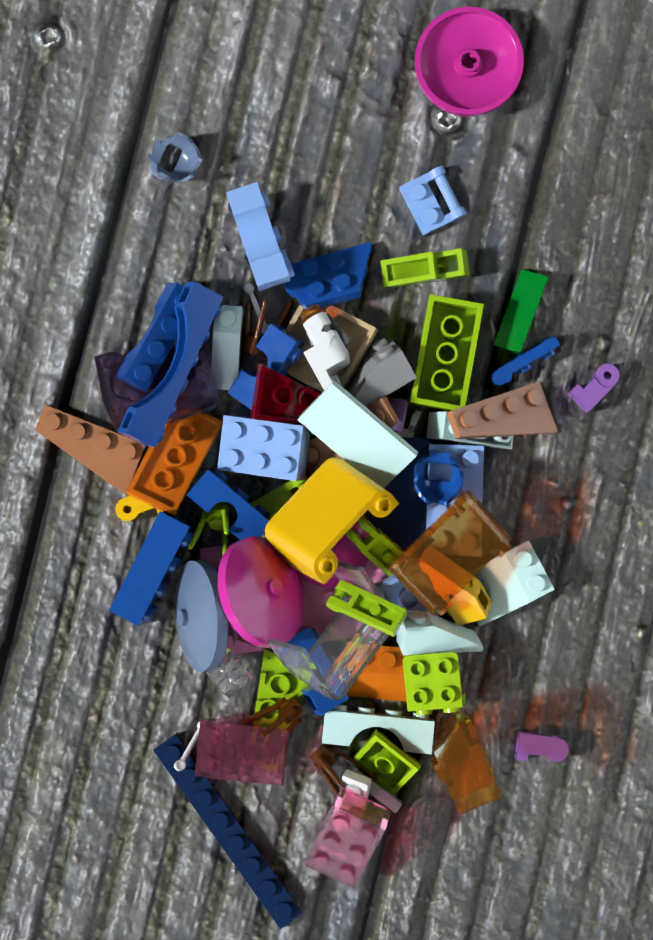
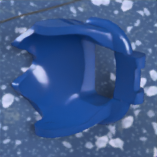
M429 449V454L419 458L414 466V486L417 494L426 504L439 503L443 506H446L457 497L464 481V472L460 463L455 458L450 457V451L443 453ZM427 463L451 465L450 481L425 479V465Z

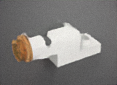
M319 304L310 306L300 315L302 318L301 323L306 330L312 347L303 353L324 390L334 380L343 387L338 376L334 374L350 364L347 348L351 340Z

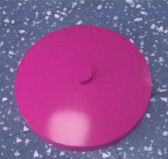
M459 7L439 15L422 33L415 53V73L423 93L438 108L450 114L463 117L484 115L502 106L515 92L524 66L522 45L512 26L498 14L479 7Z
M252 536L239 540L229 546L223 554L219 565L218 591L223 610L230 624L243 639L255 646L271 648L287 643L298 632L304 615V594L297 570L289 566L266 538Z

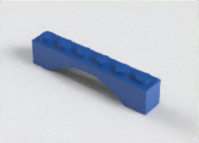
M185 282L174 306L178 337L170 368L163 380L149 395L128 407L117 431L118 433L148 447H156L162 441L165 435L164 427L167 420L176 411V400L188 384V379L186 378L190 369H193L199 360L198 352L200 347L210 336L211 330L209 327L213 319L217 318L221 311L222 305L220 303L223 296L197 282Z

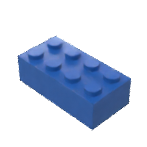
M159 512L109 609L110 612L137 626L143 625L145 622H151L158 608L154 606L157 598H163L170 585L166 580L170 573H176L182 562V558L179 557L182 549H188L193 533H191L192 526L164 512Z

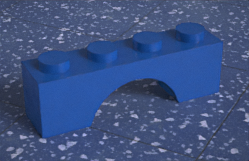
M178 282L167 283L154 306L155 314L147 332L138 345L127 354L115 375L117 379L137 391L147 392L178 337L174 306L183 289V286Z

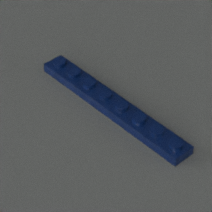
M177 733L153 751L281 930L303 914L302 909L191 753L185 761V769L182 771L175 770L174 763L181 759L187 747Z

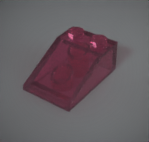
M200 720L195 776L284 785L289 729L276 728L267 736L261 737V733L268 727L221 720Z

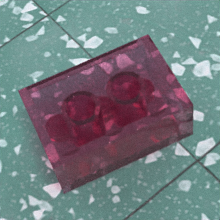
M341 787L311 844L304 865L354 889L386 830L392 810Z

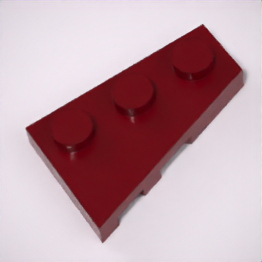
M258 363L250 418L303 425L298 421L299 416L312 404L320 393Z

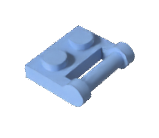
M443 165L399 187L423 236L467 214L464 207H460L445 177L446 171ZM434 180L451 211L447 215L443 214L428 184Z

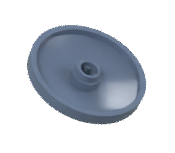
M206 560L188 561L182 567L175 592V620L179 642L187 662L198 672L213 671L219 667L226 651L228 638V618L219 597L218 574L214 567Z

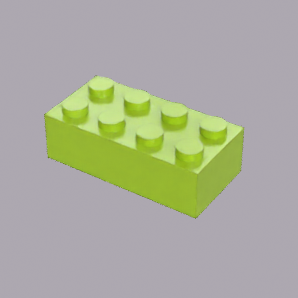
M429 295L415 368L417 378L413 380L409 405L447 412L466 406L484 304Z

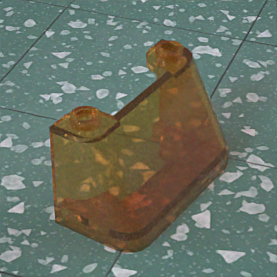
M464 490L454 500V505H450L432 525L402 552L403 555L395 558L385 567L432 616L437 613L442 616L453 605L450 600L496 555L502 557L512 547L509 543L512 537L469 490Z

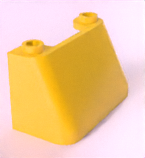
M332 457L327 459L268 521L265 527V537L290 567L325 584L334 575L338 567V559L331 550L367 510L373 516L382 518L389 515L399 503L389 491L346 461Z

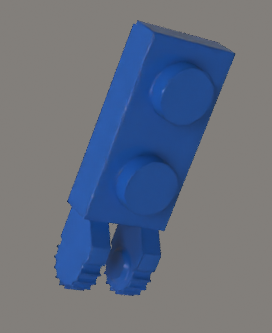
M550 336L499 366L489 375L490 382L497 386L504 385V383L511 381L514 372L517 371L520 375L533 367L531 362L539 357L542 361L556 353L554 348L560 346L556 337Z

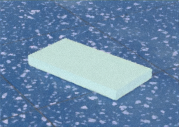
M335 380L298 418L301 424L347 463L383 488L418 454L417 450Z

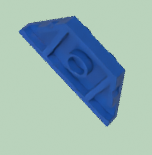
M371 242L292 263L295 276L290 277L291 281L282 285L285 287L286 292L292 298H296L299 304L308 312L360 298L363 290V280L366 278L369 256L372 255Z

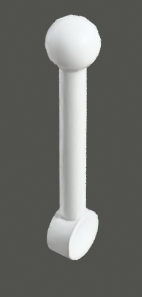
M246 283L243 289L249 294L256 314L259 317L260 307L253 292L254 286L251 283ZM265 319L261 331L262 334H264L267 328L269 327V325L266 324Z
M201 720L198 722V729L181 759L174 763L175 770L182 771L185 769L187 757L202 731H205L208 727L206 721Z

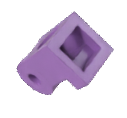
M603 364L594 371L592 380L584 388L577 384L567 395L587 413L616 385L620 376L619 370L612 364Z
M518 730L514 756L516 760L528 762L529 754L546 756L554 762H560L567 757L569 747L561 737Z

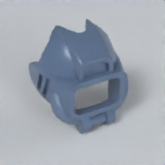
M176 133L173 136L166 137L161 142L155 141L153 145L155 147L151 155H148L147 160L151 161V171L156 178L181 183L195 177L202 159L198 147L189 136L183 133ZM168 145L182 150V154L173 172H168L158 166Z

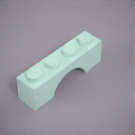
M341 704L324 714L323 744L350 746L354 737L362 730L370 727H382L390 730L399 738L404 752L432 755L435 721L434 719H429V714L416 715V712H413V716L409 717L402 716V711L386 709L385 714L374 713L375 708L358 707V711L347 710V705Z

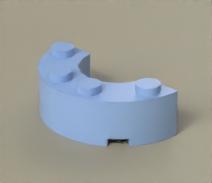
M255 182L226 192L258 290L262 291L291 281L290 277L295 276L286 250L279 249L277 242L282 241L278 227L271 226L266 207L271 205L266 190L260 192L258 183Z

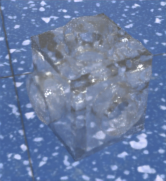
M230 648L226 649L223 660L217 669L206 671L214 685L228 698L253 678V675L248 670V667L251 665L241 653L236 655Z

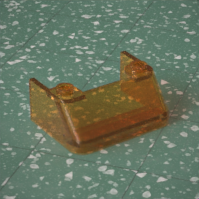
M461 708L459 712H454L450 715L432 749L434 755L429 757L440 783L445 781L459 815L502 797L471 719L465 710Z

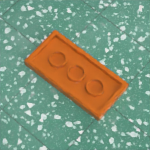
M179 399L175 403L177 407L174 415L167 420L164 427L165 435L162 441L156 447H149L126 490L127 495L174 518L223 425L222 420Z

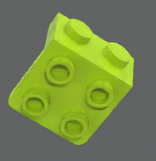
M456 652L407 655L403 658L407 711H416V715L432 714V710L443 709V713L459 712L460 708L466 705V693H462L459 656Z

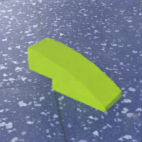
M463 248L381 260L384 288L470 277L467 250Z

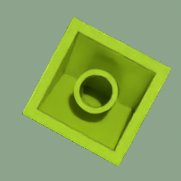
M377 728L353 757L354 760L375 773L378 779L374 781L392 795L421 767L418 760L408 752H404L403 748Z

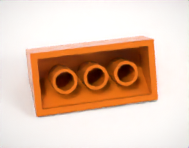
M347 641L344 682L348 688L346 691L347 696L407 702L403 658L407 655L402 654L399 646Z

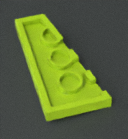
M264 649L255 713L277 703L283 697L288 700L293 696L301 705L304 697L301 690L309 685L314 669L303 664L297 667H288L282 655ZM281 708L254 720L248 754V762L272 772L285 741L268 762L264 761V757L291 722L288 725L283 722L265 737H261V733L280 717L277 711Z

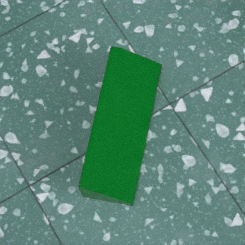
M521 269L493 346L518 355L520 354L547 283V276Z

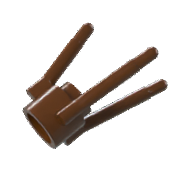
M267 300L262 302L255 332L251 331V334V305L249 303L246 304L244 336L242 344L245 345L244 352L264 357L265 353L256 346L264 335L261 331L268 305ZM292 301L288 302L276 323L277 325H283L293 306Z
M293 696L288 700L283 697L277 703L244 718L242 721L244 724H247L281 708L277 711L280 717L261 733V737L267 736L283 722L287 725L291 722L264 757L265 762H268L295 727L303 721L301 717L306 714Z
M322 744L310 755L314 762L313 764L320 771L337 800L339 790L334 782L342 791L346 787L331 768L338 761L335 757L336 755L372 779H378L375 773L342 752L336 745L329 747L327 744Z

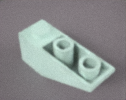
M429 412L426 438L430 440L512 450L514 435L509 437L489 436L487 438L455 439L446 414L447 412Z

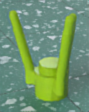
M219 502L215 504L208 513L202 511L201 520L188 545L189 549H193L206 522H208L211 529L216 531L222 530V554L225 553L228 549L230 507L226 503Z

